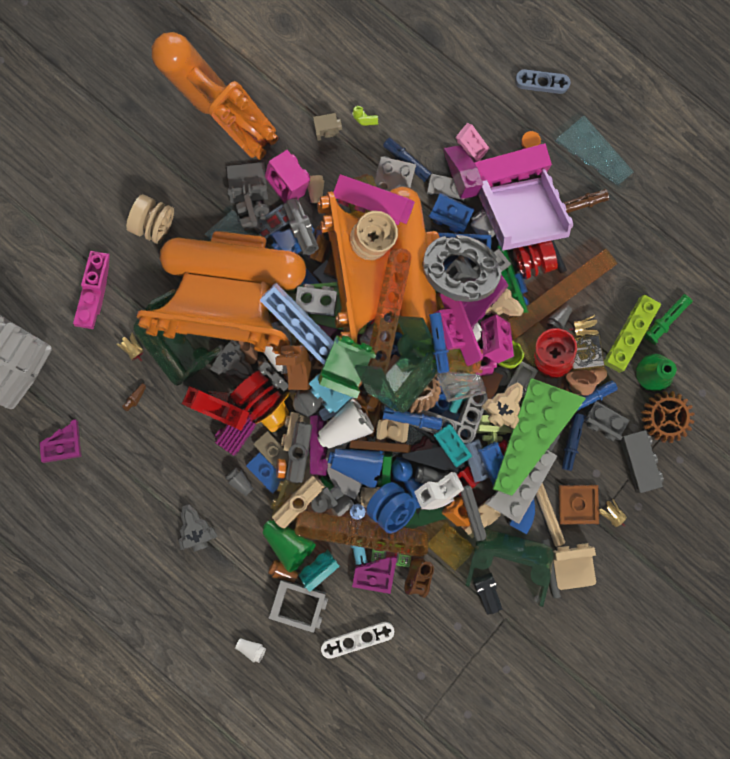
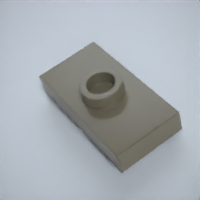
M268 431L254 443L255 447L275 468L277 459H285L286 466L288 465V452L284 450Z

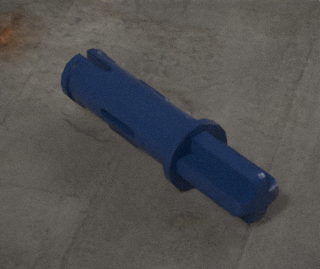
M391 138L384 142V148L395 156V160L416 164L414 173L423 182L431 176L432 172L405 151V147L402 148Z
M574 414L572 416L566 448L563 449L565 451L562 465L563 470L572 471L575 455L579 454L577 449L585 418L584 415Z

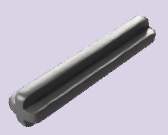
M464 486L461 495L475 540L483 541L486 538V533L471 486Z

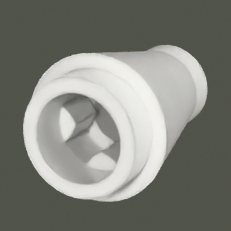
M242 638L239 639L235 647L252 662L256 661L258 663L262 660L266 651L262 644Z

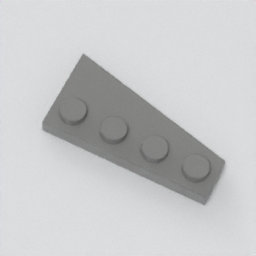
M547 450L512 496L496 491L493 497L484 504L519 524L557 455Z

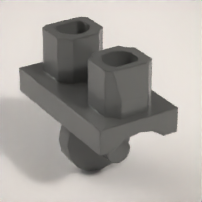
M246 194L244 195L245 201L236 204L240 216L249 213V216L240 219L244 231L255 229L256 233L262 231L258 217L264 220L266 218L265 215L269 213V207L266 204H262L261 201L256 202L255 206L254 202L251 201L250 195Z
M338 486L330 491L328 488L324 489L311 501L312 510L316 513L328 511L338 504L336 500L342 497L343 493Z

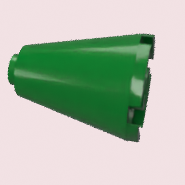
M650 354L638 363L636 378L644 389L651 392H660L672 384L677 368L675 363L660 354Z
M274 520L267 521L263 526L262 534L285 570L290 573L304 563L303 559L306 556L309 557L315 549L316 544L312 540L288 526L284 529L275 523Z

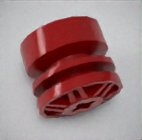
M551 241L513 248L515 264L525 280L530 279L531 274L534 277L538 276V267L544 274L554 271L558 267L556 253Z
M555 328L543 332L538 337L534 353V362L538 371L545 376L554 378L561 377L572 369L577 353V343L573 335L566 330Z
M260 370L244 380L230 395V398L237 406L247 403L248 405L244 410L247 412L253 410L248 417L250 421L264 416L276 405L282 396L279 391L270 395L276 388L274 385L267 389L264 388L268 378Z

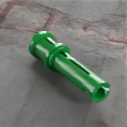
M683 294L661 319L654 321V325L646 331L645 339L651 344L656 345L658 339L669 331V326L693 302L692 299Z

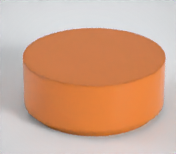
M534 131L526 132L521 140V145L524 149L540 145L541 143L539 134Z
M277 459L276 477L284 479L286 476V460Z

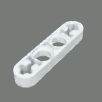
M381 622L328 639L322 644L321 652L326 658H335L388 641L394 636V627L389 622ZM383 626L391 629L388 636L382 633L378 635L380 639L376 640V634L373 629L377 628V632L382 631ZM364 632H370L373 635L370 642L362 640L361 636ZM345 638H352L354 646L351 648L344 647L343 640ZM340 640V647L343 651L339 652V647L333 649L332 654L329 651H325L327 644L333 647L337 645L336 641Z

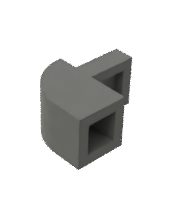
M459 255L445 271L451 279L457 282L460 280L461 283L476 281L479 278L478 271L474 270L468 258Z

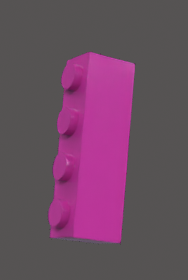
M546 143L474 163L478 168L482 181L487 180L490 188L499 183L500 185L509 184L511 180L517 178L518 180H524L532 174L541 175L542 169L548 172L547 170L552 165Z
M341 174L333 192L335 198L339 199V204L349 207V204L355 205L354 209L363 213L366 210L382 211L388 214L395 221L396 225H399L400 222L407 224L415 203L406 197Z

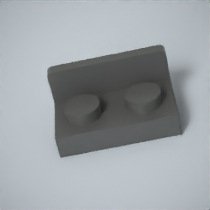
M597 401L594 402L584 419L589 429L595 432L600 430L605 433V438L613 442L614 440L622 439L623 436L621 435L630 421Z

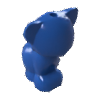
M396 457L391 465L392 479L395 482H404L406 490L417 502L416 509L420 508L421 506L414 492L424 484L415 482L413 467L407 459Z

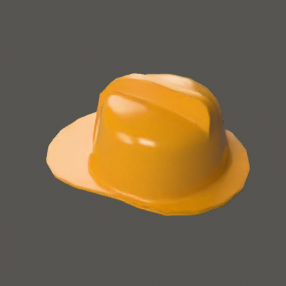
M289 391L279 398L276 405L269 412L257 418L255 424L261 422L271 432L281 428L286 422L287 415L289 416V411L284 403L289 395Z

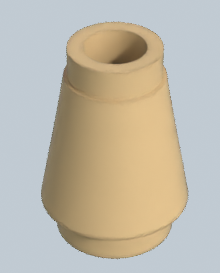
M310 176L308 192L311 203L320 202V197L323 196L325 182L323 176Z

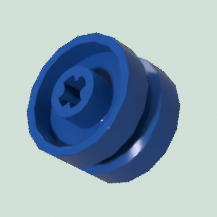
M391 482L381 487L372 496L367 506V514L372 520L378 522L379 526L386 533H394L410 521L415 513L417 502L408 493H405L397 483Z

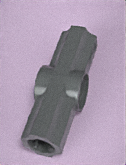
M298 199L287 200L283 206L290 221L289 225L293 236L297 238L303 254L311 255L319 247L313 235L310 220L307 215L305 216Z
M295 422L292 445L289 449L286 480L296 483H303L307 457L310 454L309 445L313 424ZM297 447L303 450L302 457L296 454Z

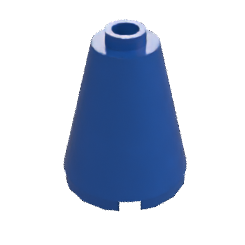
M335 449L334 452H330L327 463L330 464V468L374 489L377 484L374 478L380 475L383 451Z

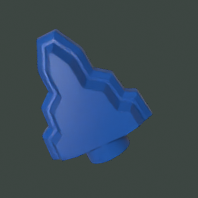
M291 229L283 232L278 230L270 234L274 242L271 245L272 249L292 251L296 254L301 251L298 240L294 238Z

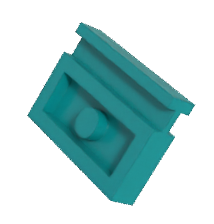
M327 550L321 553L312 564L303 568L299 577L305 588L311 592L340 566L332 553Z

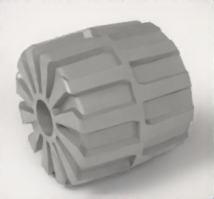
M0 315V405L7 409H14L37 378L52 351V347Z

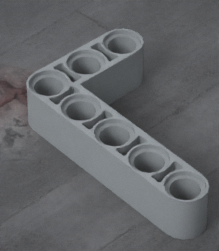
M482 389L470 391L464 402L458 422L430 411L425 412L422 410V412L418 413L414 410V413H424L427 416L441 418L442 425L445 422L451 424L459 437L461 430L465 429L468 432V437L466 440H463L461 437L460 439L463 443H469L475 437L484 411L482 406L488 397L487 393ZM474 393L480 395L481 400L479 403L474 402ZM386 400L382 404V412L389 402L394 403L396 406L397 401ZM397 406L396 409L403 411V406ZM469 411L473 412L475 416L472 422L466 417ZM427 427L420 428L434 434L440 431Z

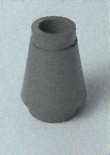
M563 304L547 319V327L549 329H564L572 308L567 304Z
M422 465V467L417 466L415 472V482H419V484L439 482L445 477L444 472Z
M237 467L225 477L229 485L245 496L253 490L242 470H239Z

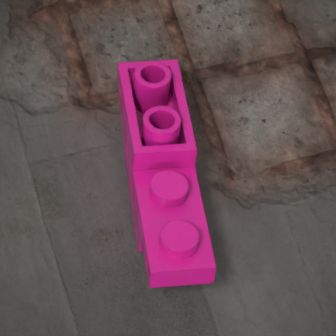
M90 251L81 284L83 289L73 322L76 327L94 329L97 314L100 315L109 268V254Z

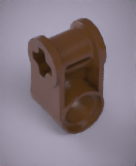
M415 558L411 561L404 585L406 594H418L420 597H427L434 573L432 563L421 558Z

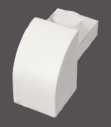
M451 472L439 482L425 483L414 493L421 508L431 510L453 502V497L463 491L464 488L457 474Z

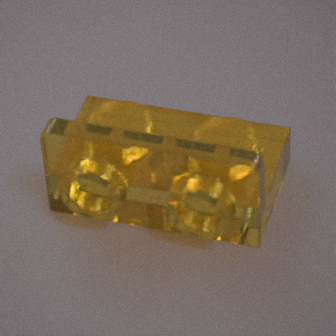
M286 479L280 481L277 489L280 494L278 499L274 498L270 508L273 509L272 516L304 482L296 483ZM296 498L293 502L296 505H302L303 500Z

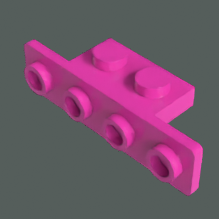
M440 294L445 310H439L435 313H441L447 350L460 348L466 365L471 366L482 360L483 356L462 301H455Z

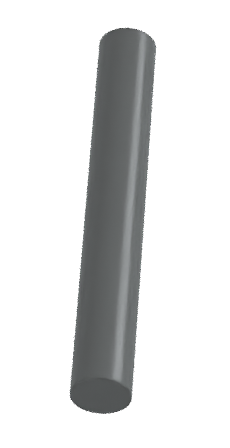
M549 539L542 540L553 598H560L561 595L557 587Z

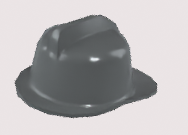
M312 387L308 390L288 389L293 400V407L300 415L306 417L319 416V411L325 408L323 405L325 401L321 397L317 399L310 391Z

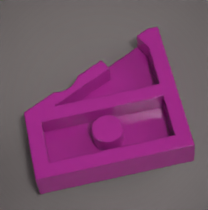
M72 420L71 424L62 430L59 429L50 438L40 442L41 462L47 463L82 457L77 420Z
M397 556L356 566L352 587L391 594Z

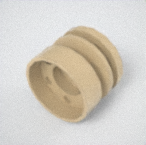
M142 194L136 199L130 210L126 225L127 231L137 236H142L145 233L147 240L160 244L171 227L174 208L169 205L165 206L162 202L156 205V201L153 198Z
M382 211L366 213L359 219L350 233L352 250L357 256L365 260L381 258L397 240L398 228L395 221Z

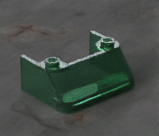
M173 289L151 300L145 311L156 310L166 305L175 295L176 290ZM139 319L133 326L137 338L169 380L176 386L186 382L207 366L221 350L219 347L210 352L203 347L194 349L186 337L179 333H176L174 339L165 337L163 335L164 331L159 330L157 336L149 335L146 333L147 328H142L138 325Z
M398 316L396 318L404 333L397 344L401 357L386 375L381 367L356 365L354 367L366 391L396 412H406L438 373L436 357L433 355V352H435L433 338L424 318Z
M484 529L486 538L483 541L476 540L465 585L470 587L474 568H489L494 556L532 566L531 579L535 584L541 585L537 603L543 607L552 571L553 550L551 547L524 538Z

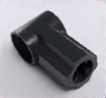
M492 573L473 578L486 614H494L503 610Z

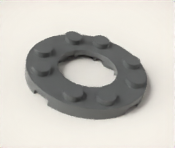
M468 236L440 237L428 246L423 257L422 267L428 282L436 291L455 301L472 302L482 300L495 291L501 278V266L498 265L496 261L497 256L482 242ZM453 255L468 257L479 267L480 276L476 281L461 283L459 280L457 282L451 279L449 274L445 273L443 261Z

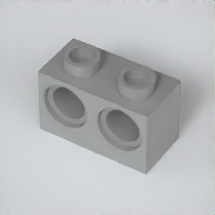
M303 284L302 287L298 286L296 303L305 313L335 317L337 291H334V288L323 286L322 289H314V285ZM304 294L312 295L310 303L302 302ZM325 296H329L332 299L331 304L328 306L321 304V299Z

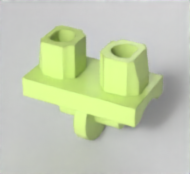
M482 415L476 433L488 434L482 437L483 441H488V445L493 442H502V436H497V434L506 435L507 433H512V429L505 425L502 427L490 426L488 415Z

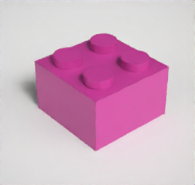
M286 150L269 161L265 179L284 204L287 200L303 197L310 183V176L305 169L300 167L297 158Z

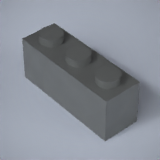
M645 430L623 436L620 441L636 493H643L663 487L662 482H664V478L656 465L658 458L656 453L652 452V438L650 434H647Z

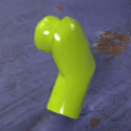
M361 106L354 107L352 115L360 125H378V115L367 116Z

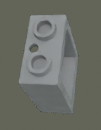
M281 580L269 619L314 633L315 628H320L323 618L319 616L321 609L325 610L328 598H325L326 592L317 589L309 592L304 585ZM287 588L319 598L311 625L279 615Z

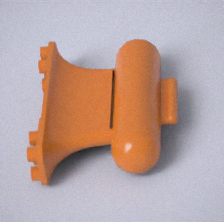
M170 32L163 33L155 39L152 45V60L158 70L197 110L209 114L251 158L257 157L259 160L262 159L266 154V150L263 149L266 144L274 145L279 137L275 134L276 129L253 102L243 87L236 81L225 86L186 37Z
M398 187L389 191L406 197L415 203L407 224L400 222L399 225H396L398 237L395 244L381 258L376 260H365L357 256L350 245V233L359 221V217L345 212L337 203L332 191L327 192L326 196H321L320 202L317 203L318 213H325L326 215L323 216V221H320L321 232H328L333 252L341 304L340 313L335 316L336 328L343 327V332L338 337L342 338L343 335L350 337L357 344L358 333L364 325L381 315L396 311L400 312L401 325L407 335L415 339H425L432 336L429 314L437 312L438 305L435 289L424 275L422 262L426 249L434 240L439 238V234L436 231H425L421 200L417 192L411 188Z
M215 231L212 234L211 241L180 237L171 238L164 243L160 250V262L166 272L174 276H182V281L175 295L166 305L152 311H138V325L142 328H147L146 333L152 336H157L159 330L164 331L163 335L174 339L176 333L248 342L254 345V350L265 352L267 346L273 347L272 352L280 355L281 346L290 345L291 343L283 332L274 329L269 317V310L260 299L275 283L283 290H293L300 286L306 276L305 262L300 255L292 251L265 248L266 238L262 236Z

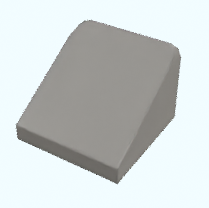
M343 494L342 497L336 500L338 504L333 509L341 517L354 505V502L349 496Z

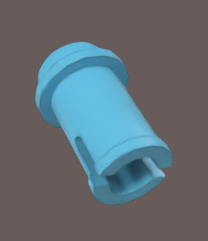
M363 539L351 541L352 545L350 546L353 548L355 564L367 563L364 548L366 543L363 542Z

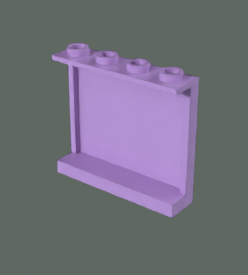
M542 169L541 178L491 188L487 180L482 181L483 186L478 195L502 251L569 237L570 230L573 228L572 218L568 216L566 206L561 202L559 192L553 186L552 177L548 176L545 169Z

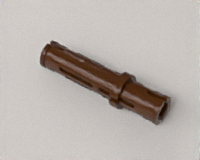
M606 189L591 194L586 193L582 197L563 203L566 206V212L570 213L609 201V194Z

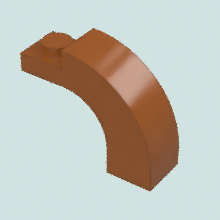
M282 345L281 354L275 357L276 365H286L288 389H310L309 383L312 381V368L307 349L304 346Z

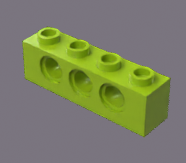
M646 295L638 299L603 362L604 365L619 373L625 371L661 303Z

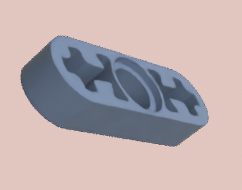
M521 70L515 78V83L520 89L558 94L565 93L571 83L567 75L533 70ZM522 76H526V83H522ZM533 76L535 77L534 85L531 84ZM540 77L547 79L548 84L546 86L538 84ZM562 80L563 84L566 85H564L563 88H560V84L556 83H559V81Z

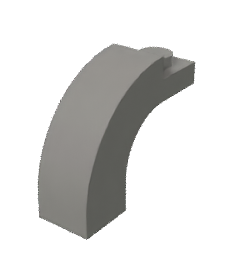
M349 442L337 447L328 448L327 462L330 452H334L335 449H346ZM328 463L327 471L333 484L338 486L343 494L356 499L362 484L330 468Z

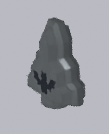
M231 340L226 346L219 345L212 355L216 360L211 370L218 374L225 373L228 376L236 374L241 379H247L255 373L252 366L245 361V354L240 350L241 345L234 340Z
M190 504L182 507L181 518L183 526L180 529L181 538L178 540L180 549L184 550L192 547L195 552L209 547L207 542L218 537L214 528L209 527L206 520L200 519L198 512Z

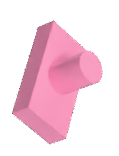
M467 123L455 137L457 143L464 148L474 162L480 161L490 149L472 124Z

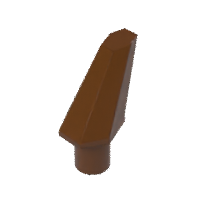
M142 383L126 399L127 402L122 406L125 411H129L131 407L137 406L146 388L145 384Z

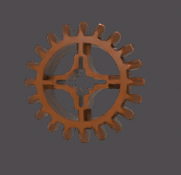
M663 391L662 396L656 393L655 399L653 397L648 399L651 404H644V407L648 410L641 412L646 415V418H642L641 421H647V425H644L643 428H650L647 434L653 435L655 433L654 440H658L661 437L662 443H665L667 440L669 443H673L674 439L680 441L681 436H687L686 431L692 430L688 424H694L695 422L690 419V416H694V413H689V409L693 406H686L685 404L688 402V399L681 401V394L675 397V392L672 391L668 395L667 391ZM668 401L676 406L667 409L665 406L662 407L660 403ZM655 409L659 417L656 423L654 421ZM679 412H681V423L677 419ZM671 413V417H669L671 420L665 421V417H667L665 414ZM665 425H669L670 427H673L675 431L672 433H666L660 430V428Z

